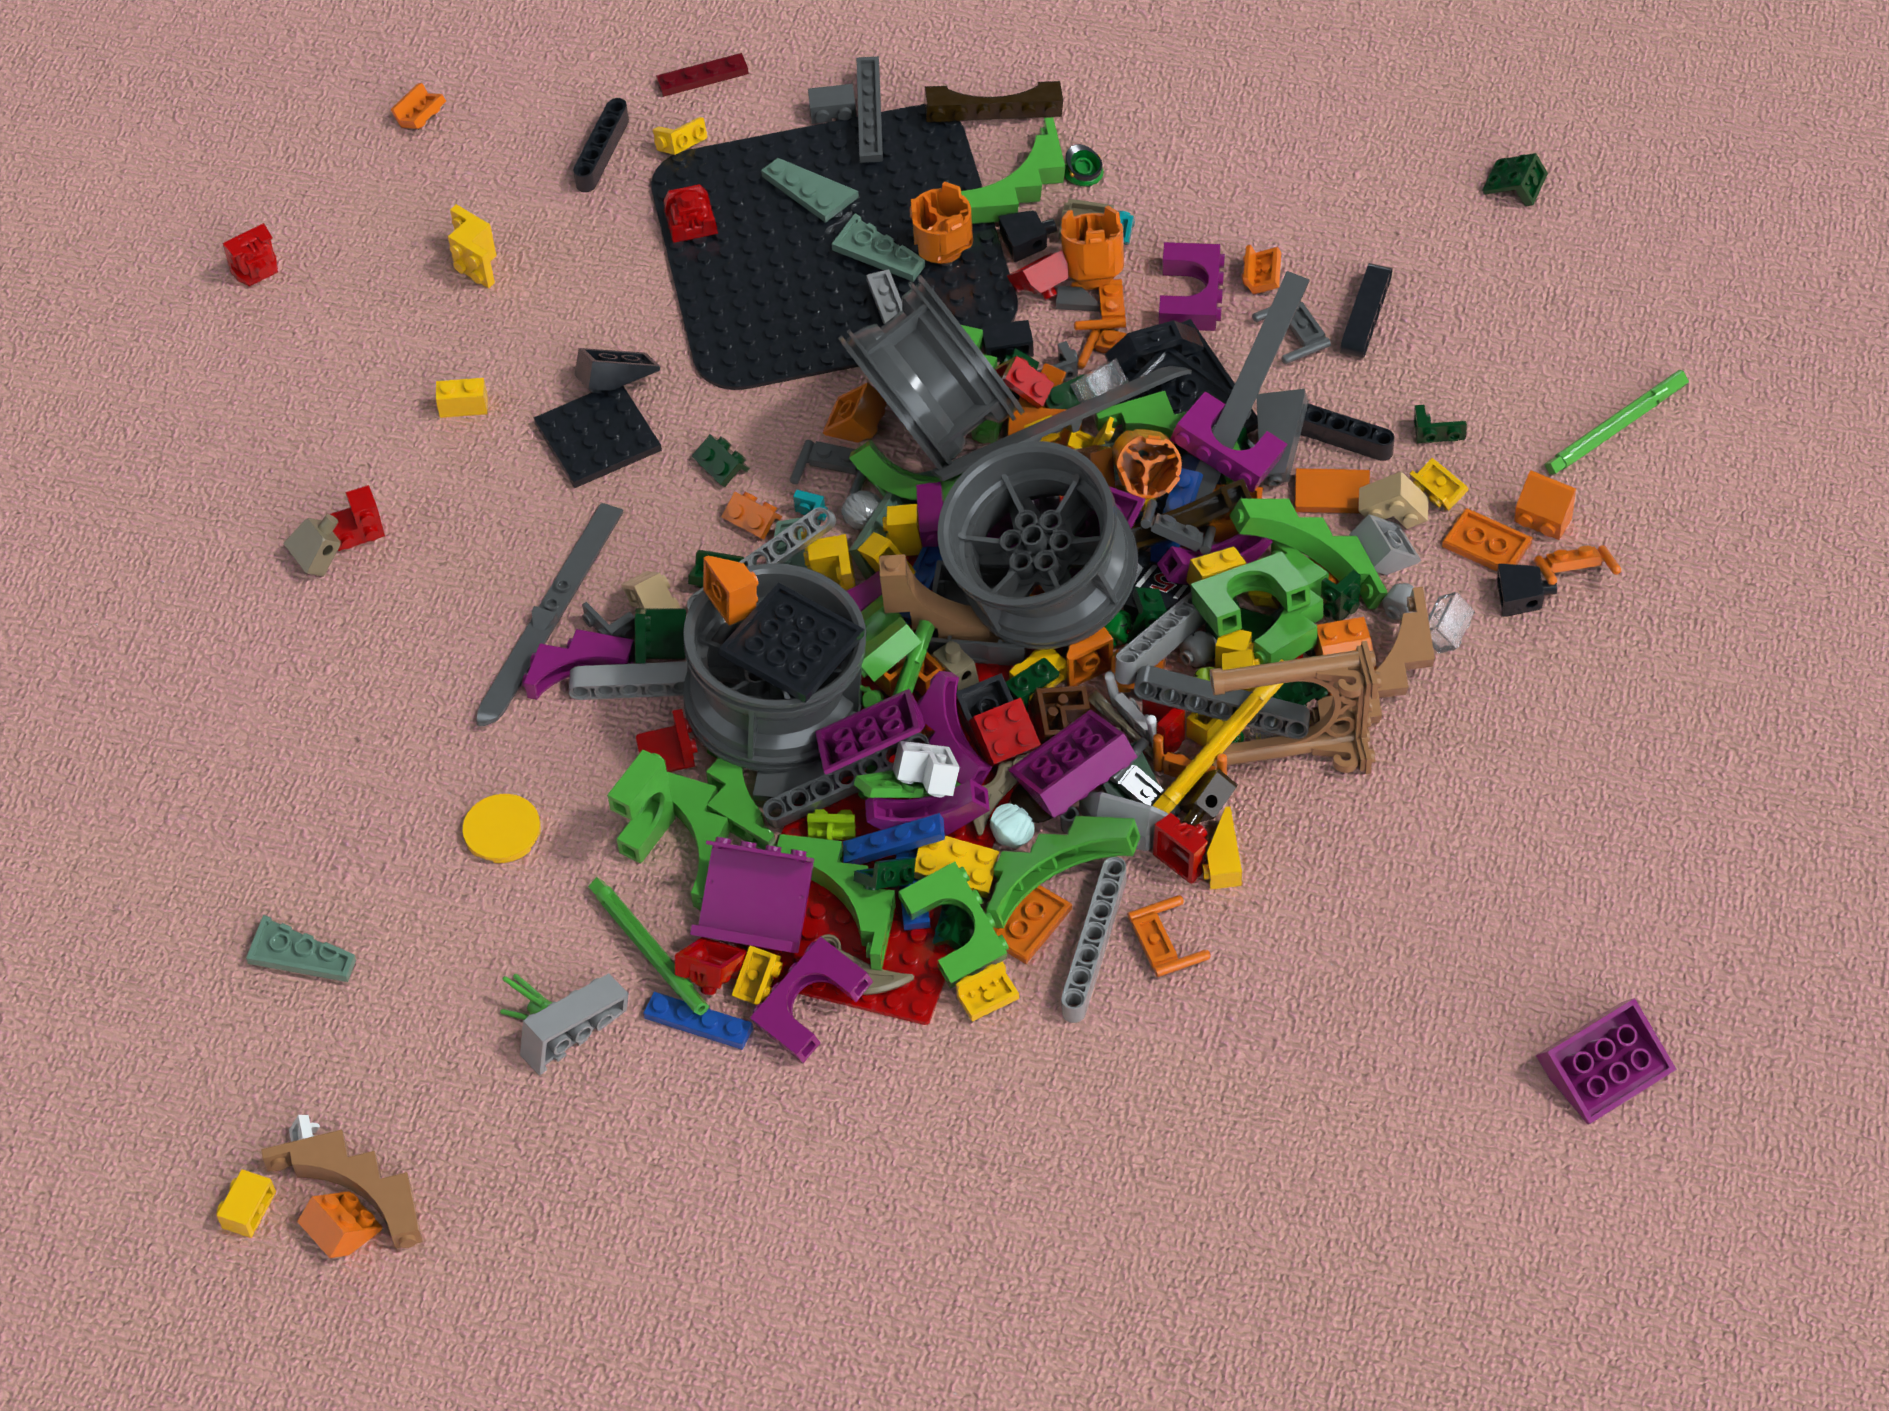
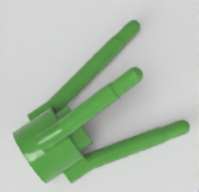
M861 685L860 691L864 692L861 700L864 709L887 699L884 698L880 691L871 690L869 686Z
M514 974L513 978L520 985L507 976L502 978L504 982L530 1000L527 1006V1011L530 1012V1015L540 1012L552 1003L518 974ZM500 1010V1013L522 1020L529 1016L515 1011Z

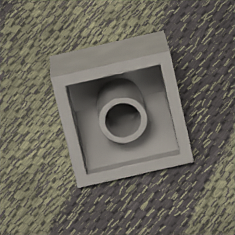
M1369 514L1349 534L1350 536L1358 537L1378 573L1388 575L1418 564L1421 561L1399 524Z

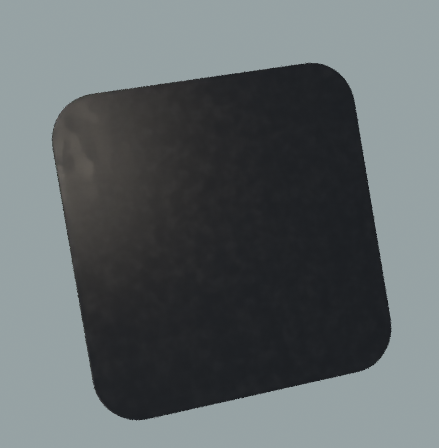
M924 104L881 112L883 161L860 163L858 117L689 149L664 160L653 174L651 188L693 362L700 376L707 382L720 388L744 390L859 367L838 337L842 335L845 340L849 338L850 335L847 333L849 329L854 334L867 325L877 324L879 327L884 325L866 276L884 270L833 251L832 243L856 213L863 222L874 225L882 235L885 236L887 234L893 238L894 243L899 246H905L919 256L918 245H914L913 221L910 218L911 199H915L928 190L942 188L944 181L960 186L961 191L982 188L965 129L960 121L926 122ZM777 158H780L857 190L859 198L825 223L763 178L761 170ZM700 184L708 193L718 234L673 243L664 211L666 194L669 190ZM994 222L973 223L972 246L962 251L959 258L955 261L938 264L925 260V267L919 275L930 285L960 325L981 329L983 326L1014 322L1018 312V299L1015 288L1007 277L1010 272ZM891 273L902 301V296L911 290L908 283L912 282L916 286L919 282L917 279L913 282Z

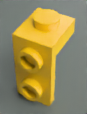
M698 117L675 130L661 126L653 129L654 143L657 151L673 155L707 139L705 121L702 117Z
M1109 416L1096 437L1080 430L1075 433L1070 432L1066 446L1078 449L1092 445H1103L1105 441L1109 442L1115 431V428L1112 427L1114 418Z

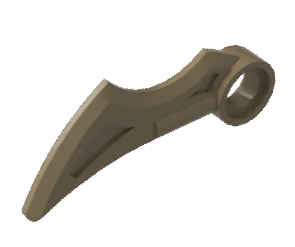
M1096 689L1091 693L1088 700L1104 716H1107L1118 728H1121V731H1124L1134 742L1141 738ZM1147 745L1144 751L1153 759V749Z
M1019 755L1014 760L998 764L995 778L983 786L988 789L990 811L973 820L978 836L983 834L987 821L996 805L1018 782L1008 769L1027 755Z
M830 934L821 936L868 973L873 983L863 995L890 991L914 980L913 974L897 973L884 969L882 971L873 970L870 964L842 951L841 942L836 936Z

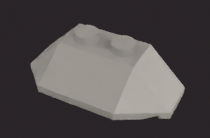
M1089 792L1086 798L1079 800V811L1082 816L1134 818L1141 836L1136 849L1148 851L1153 848L1155 823L1168 815V813L1154 806L1103 792Z

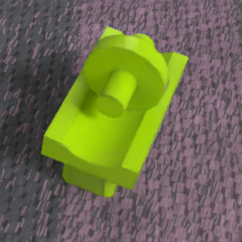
M815 809L813 814L808 813V837L827 840H850L856 837L855 814H852L851 810H841L838 814H828L824 809Z

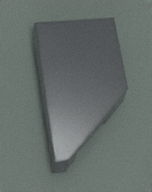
M1058 286L1056 309L1100 312V303L1082 287Z

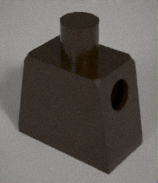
M1220 769L1204 773L1184 796L1179 805L1180 809L1186 813L1182 823L1186 822L1195 826L1200 822L1214 819L1238 784Z

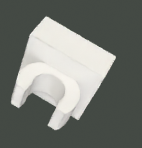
M298 1115L289 1129L291 1142L313 1137L312 1133H316L320 1125L318 1123H310L309 1115Z

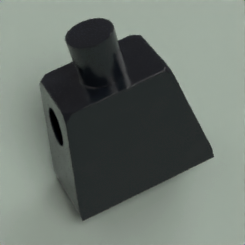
M1034 210L998 216L999 233L1014 262L1047 248V235L1057 232L1054 219L1041 222L1037 212Z
M1498 564L1496 579L1502 617L1540 610L1543 606L1544 595L1557 594V583L1550 585L1546 580H1542L1539 567Z

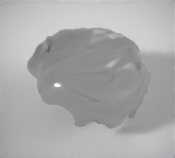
M861 490L853 493L843 503L841 510L843 519L853 529H863L882 500L876 494L869 491Z

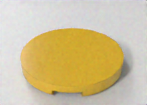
M496 794L480 800L469 810L463 822V836L470 852L475 856L493 861L494 863L512 862L525 856L531 851V847L541 833V822L536 808L525 798L514 794Z

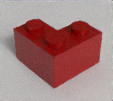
M367 485L345 492L350 508L330 514L339 522L333 530L340 540L338 551L350 549L354 546L385 537L370 486Z

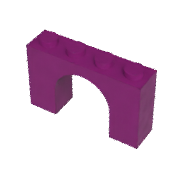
M1164 242L1163 276L1193 277L1202 281L1206 287L1201 292L1191 296L1160 295L1159 324L1173 320L1182 323L1191 319L1198 330L1216 331V321H1221L1222 307H1217V303L1222 304L1223 289H1218V287L1223 286L1224 271H1220V268H1224L1225 254H1220L1221 244Z
M1204 392L1177 423L1170 440L1231 480L1238 481L1244 479L1248 490L1253 493L1279 462L1288 444L1266 431L1256 445L1248 450H1234L1222 445L1214 437L1211 428L1219 420L1226 404L1209 393Z
M941 482L916 485L922 546L937 547L939 546L938 521L944 503ZM1010 513L996 523L987 535L988 538H1000L1004 532L1014 530Z
M821 936L807 947L805 955L799 962L792 964L786 977L773 986L770 995L764 1002L755 1007L753 1015L750 1017L759 1029L802 1063L820 1045V1041L810 1030L794 1018L793 1004L799 992L812 983L826 982L836 986L857 1002L873 983L866 971Z

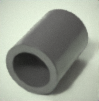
M1070 806L1064 814L1060 815L1061 830L1066 834L1069 827L1072 826L1075 817L1079 816L1078 810L1073 806Z

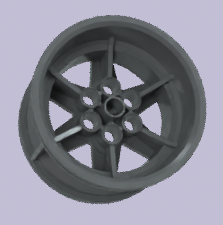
M919 275L916 277L919 282L916 286L912 282L908 283L911 290L902 296V311L881 327L877 324L867 325L854 334L849 329L847 330V333L850 335L849 338L845 340L841 335L838 339L937 469L941 470L943 469L941 465L946 463L951 465V461L962 452L967 442L964 437L987 420L1000 424L1008 417L1014 421L1016 419L1013 415L1014 412L1017 411L1022 415L1025 411L950 310L925 279Z
M1028 441L1011 444L992 451L972 464L957 479L950 489L940 512L938 545L947 570L958 586L965 592L969 604L980 621L989 631L1008 643L1029 649H1055L1080 642L1105 627L1121 610L1132 591L1138 569V552L1131 527L1123 513L1115 505L1110 487L1099 469L1087 457L1070 447L1052 442ZM1049 496H1064L1057 510H1048L1042 515L1032 502V500ZM1092 511H1094L1098 516L1100 524V536L1085 538L1074 536ZM1010 513L1014 530L1004 532L999 539L988 538L987 535L996 523ZM1058 523L1055 527L1049 528L1052 524ZM1014 543H1018L1015 547L1010 548ZM1067 543L1065 547L1059 548L1062 544ZM1028 563L1024 568H1020L1022 564ZM980 568H1009V571L992 590L983 582ZM1071 568H1082L1073 578L1071 577ZM1038 585L1041 586L1045 592L1039 595L1030 596L1035 587Z
M789 564L747 566L750 572L753 571L759 583L757 586L758 602L756 607L779 582L865 629L864 637L805 703L719 655L720 646L744 620L729 626L702 590L691 604L684 623V653L687 661V673L683 689L684 711L694 735L709 751L721 759L739 767L756 771L785 772L798 770L821 760L815 731L862 709L861 700L863 692L860 689L866 646L865 623L854 599L846 590L830 578L816 571ZM721 682L734 683L738 685L729 688Z

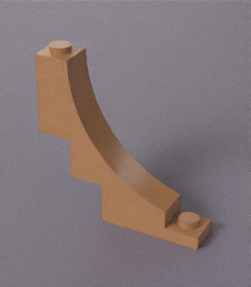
M905 554L879 556L880 582L885 613L910 612L912 630L917 629L920 620H926L931 622L935 628H938V636L943 639L952 636V639L992 643H998V640H1002L989 631L977 617L971 606L948 600L925 587L911 572Z
M1423 587L1413 588L1410 597H1407L1408 611L1412 613H1403L1396 642L1384 662L1375 671L1380 673L1382 686L1377 690V699H1371L1372 712H1369L1371 724L1380 723L1382 717L1379 698L1406 695L1409 688L1406 670L1432 667L1435 661ZM1333 696L1323 697L1316 701L1315 707L1311 708L1313 723L1319 722L1329 711ZM1341 720V721L1336 722V723L1333 724V725H1335V726H1337V725H1342V724L1346 723L1347 721H1346V720Z
M342 1129L261 1149L262 1158L268 1172L273 1170L281 1171L289 1166H293L297 1178L329 1181L362 1196L382 1216L390 1230L396 1249L410 1248L417 1243L423 1242L408 1173L405 1172L382 1178L375 1151L350 1157Z

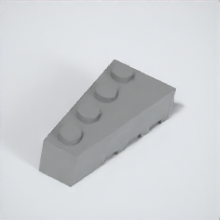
M608 973L601 978L594 979L587 986L572 991L560 1001L552 1002L540 1012L529 1015L523 1020L520 1056L540 1076L547 1071L545 1065L553 1059L559 1062L566 1056L565 1051L573 1044L577 1043L580 1046L588 1040L587 1038L595 1028L600 1031L626 1012L629 993Z

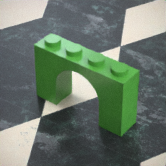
M1282 551L1191 584L1192 604L1218 637L1242 629L1240 608L1233 601V598L1243 592L1264 591L1276 597L1287 612L1311 604L1309 583Z
M882 595L861 612L866 628L865 656L861 675L864 678L869 675L874 682L922 643L904 621L900 613L884 612Z
M645 750L640 752L607 795L610 810L631 820L617 838L619 853L640 864L676 819L665 760L656 753L651 754Z
M955 861L899 891V899L911 920L941 905L958 906L970 915L974 924V933L970 941L958 950L938 960L937 966L950 989L955 987L962 978L975 975L983 971L988 965L997 964L1007 958L1006 950L1009 949L1002 935L997 936L993 929L996 924L989 912L984 913L980 904L983 901L976 889L971 890L967 881L970 878L963 866L959 868Z

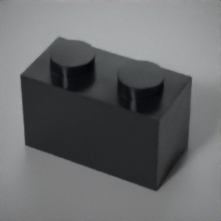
M1029 320L981 327L983 330L985 355L997 357V362H1000L1004 355H1009L1014 349L1021 351L1029 357H1034L1033 338Z

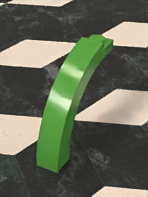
M872 440L852 451L849 456L857 469L874 484L892 494L916 501V485L941 482L945 501L950 489L963 474L961 473L942 481L935 476L910 472L890 461L876 447Z

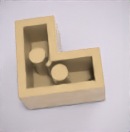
M1400 471L1360 487L1359 512L1365 518L1369 514L1382 519L1394 516L1408 529L1428 521V497Z
M646 571L621 584L632 607L681 608L677 599L672 597L668 590L670 588L668 579L659 572Z

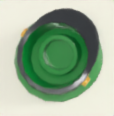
M1076 144L1068 148L1066 152L1065 178L1079 186H1092L1098 183L1104 174L1100 155L1082 144Z

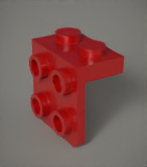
M1018 356L994 368L1006 386L1037 409L1043 407L1054 385L1044 373L1038 372L1025 359Z
M1142 699V714L1144 716L1148 714L1156 717L1157 734L1163 736L1164 754L1176 752L1185 740V710Z
M682 709L672 711L674 726L636 735L639 754L642 750H645L651 754L656 753L665 760L667 772L695 767L693 753H698L695 738H689L688 733H691L692 730L687 719L684 718Z

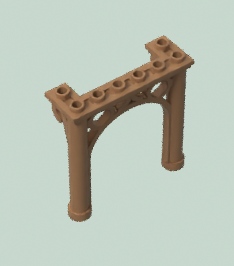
M1361 641V645L1357 646V649L1354 651L1222 670L1221 668L1210 669L1213 695L1225 694L1228 691L1304 681L1325 687L1333 696L1329 711L1319 722L1308 728V733L1305 737L1293 739L1279 736L1232 743L1223 752L1227 756V766L1312 753V755L1333 757V766L1340 772H1352L1359 765L1360 772L1365 771L1366 774H1371V765L1375 763V752L1373 747L1369 748L1368 742H1370L1368 727H1371L1369 712H1372L1371 699H1377V690L1382 686L1380 673L1374 670V666H1376L1374 651H1369L1367 641ZM1341 720H1346V721H1347L1346 723H1344V724H1342V725H1337V726L1333 725V724H1335L1336 722L1341 721ZM1217 760L1212 764V766H1215V767H1216V770H1217Z

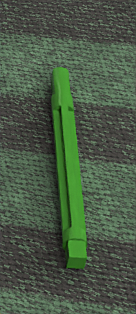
M1676 371L1557 453L1554 458L1544 464L1549 474H1556L1562 469L1567 468L1687 385L1689 380L1684 371Z
M919 621L915 634L922 643L907 654L893 696L907 689H910L911 693H913L935 629L929 621ZM869 766L865 773L872 774L877 770V767ZM860 791L858 794V796L863 800H867L869 798L865 796L862 791Z
M596 877L588 887L596 895L597 900L675 993L686 1002L693 1012L700 1016L708 1010L709 1005L695 990L690 980L675 975L674 961L614 890L603 880Z

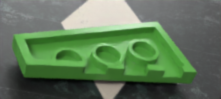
M894 771L858 775L854 782V785L869 798H923L932 796L927 793L923 783H903L897 780ZM956 781L955 787L961 785L960 783H958V782Z

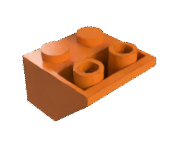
M351 1191L312 1196L297 1221L329 1258L350 1255L383 1228L375 1219V1216L360 1203L358 1197L351 1193Z

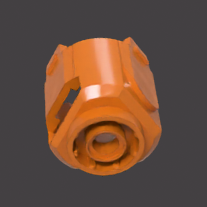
M944 181L942 188L928 190L915 199H911L910 218L913 221L914 245H918V252L921 258L938 264L950 263L959 258L962 251L972 246L971 206L967 198L961 194L960 186Z
M1106 206L1104 214L1086 213L1073 217V210H1068L1062 217L1061 246L1068 263V276L1079 285L1085 287H1100L1110 283L1124 268L1123 225L1120 223L1119 212L1110 206Z
M1145 429L1127 430L1114 443L1112 448L1114 453L1113 463L1122 485L1129 493L1145 499L1157 498L1166 492L1169 494L1180 480L1179 475L1181 474L1182 462L1179 451L1162 432ZM1138 451H1147L1148 457L1141 456Z

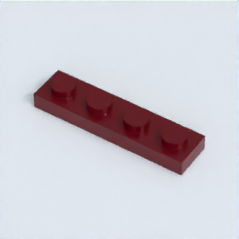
M739 53L656 75V79L662 96L665 97L749 74L743 54Z

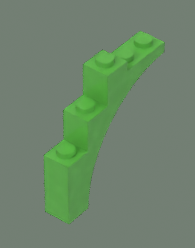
M1076 816L1072 826L1068 829L1067 835L1039 834L1035 844L1031 847L1030 853L1002 851L998 862L994 864V876L997 877L998 882L995 885L991 901L987 903L986 913L989 912L995 921L996 926L994 928H1004L1009 917L1021 901L1040 884L1054 875L1078 864L1095 859L1133 856L1141 838L1135 819Z

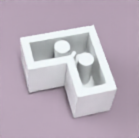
M899 741L893 771L897 780L906 784L921 782L930 795L944 797V795L953 796L959 765L949 747Z

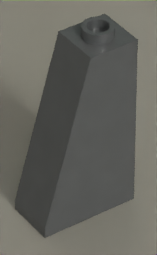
M1305 389L1258 394L1256 398L1259 440L1268 431L1288 444L1279 462L1263 480L1264 485L1278 486L1283 482H1289L1308 407V396Z

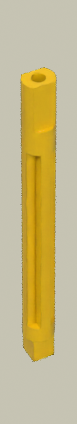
M1284 683L1256 687L1153 806L1169 814L1217 760V756L1225 751Z

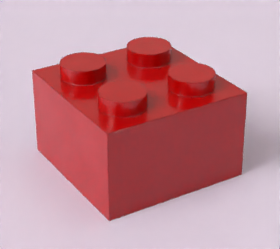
M1021 698L978 714L969 720L983 757L992 767L1014 759L1019 755L1031 752L1041 746Z

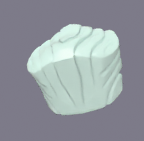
M1003 804L993 812L990 828L998 843L1016 849L1031 840L1034 835V823L1023 808H1019L1016 804Z

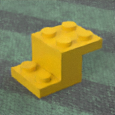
M455 204L450 209L454 231L448 236L454 262L453 266L459 273H464L471 277L475 283L490 288L495 283L490 261L497 256L491 226L489 223Z
M806 529L804 532H801L802 540L807 536ZM846 534L817 539L805 548L803 554L807 569L830 578L844 590H849L856 586L853 562Z

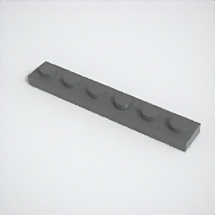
M879 56L858 57L856 62L860 163L883 161Z

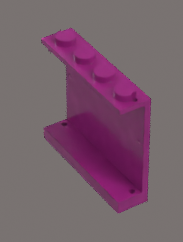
M716 837L715 842L706 840V844L712 845L699 925L692 924L690 935L798 953L814 858L806 857V851L791 849V853L786 854L781 853L782 847L766 845L765 850L756 849L757 843L741 841L740 846L732 845V839Z

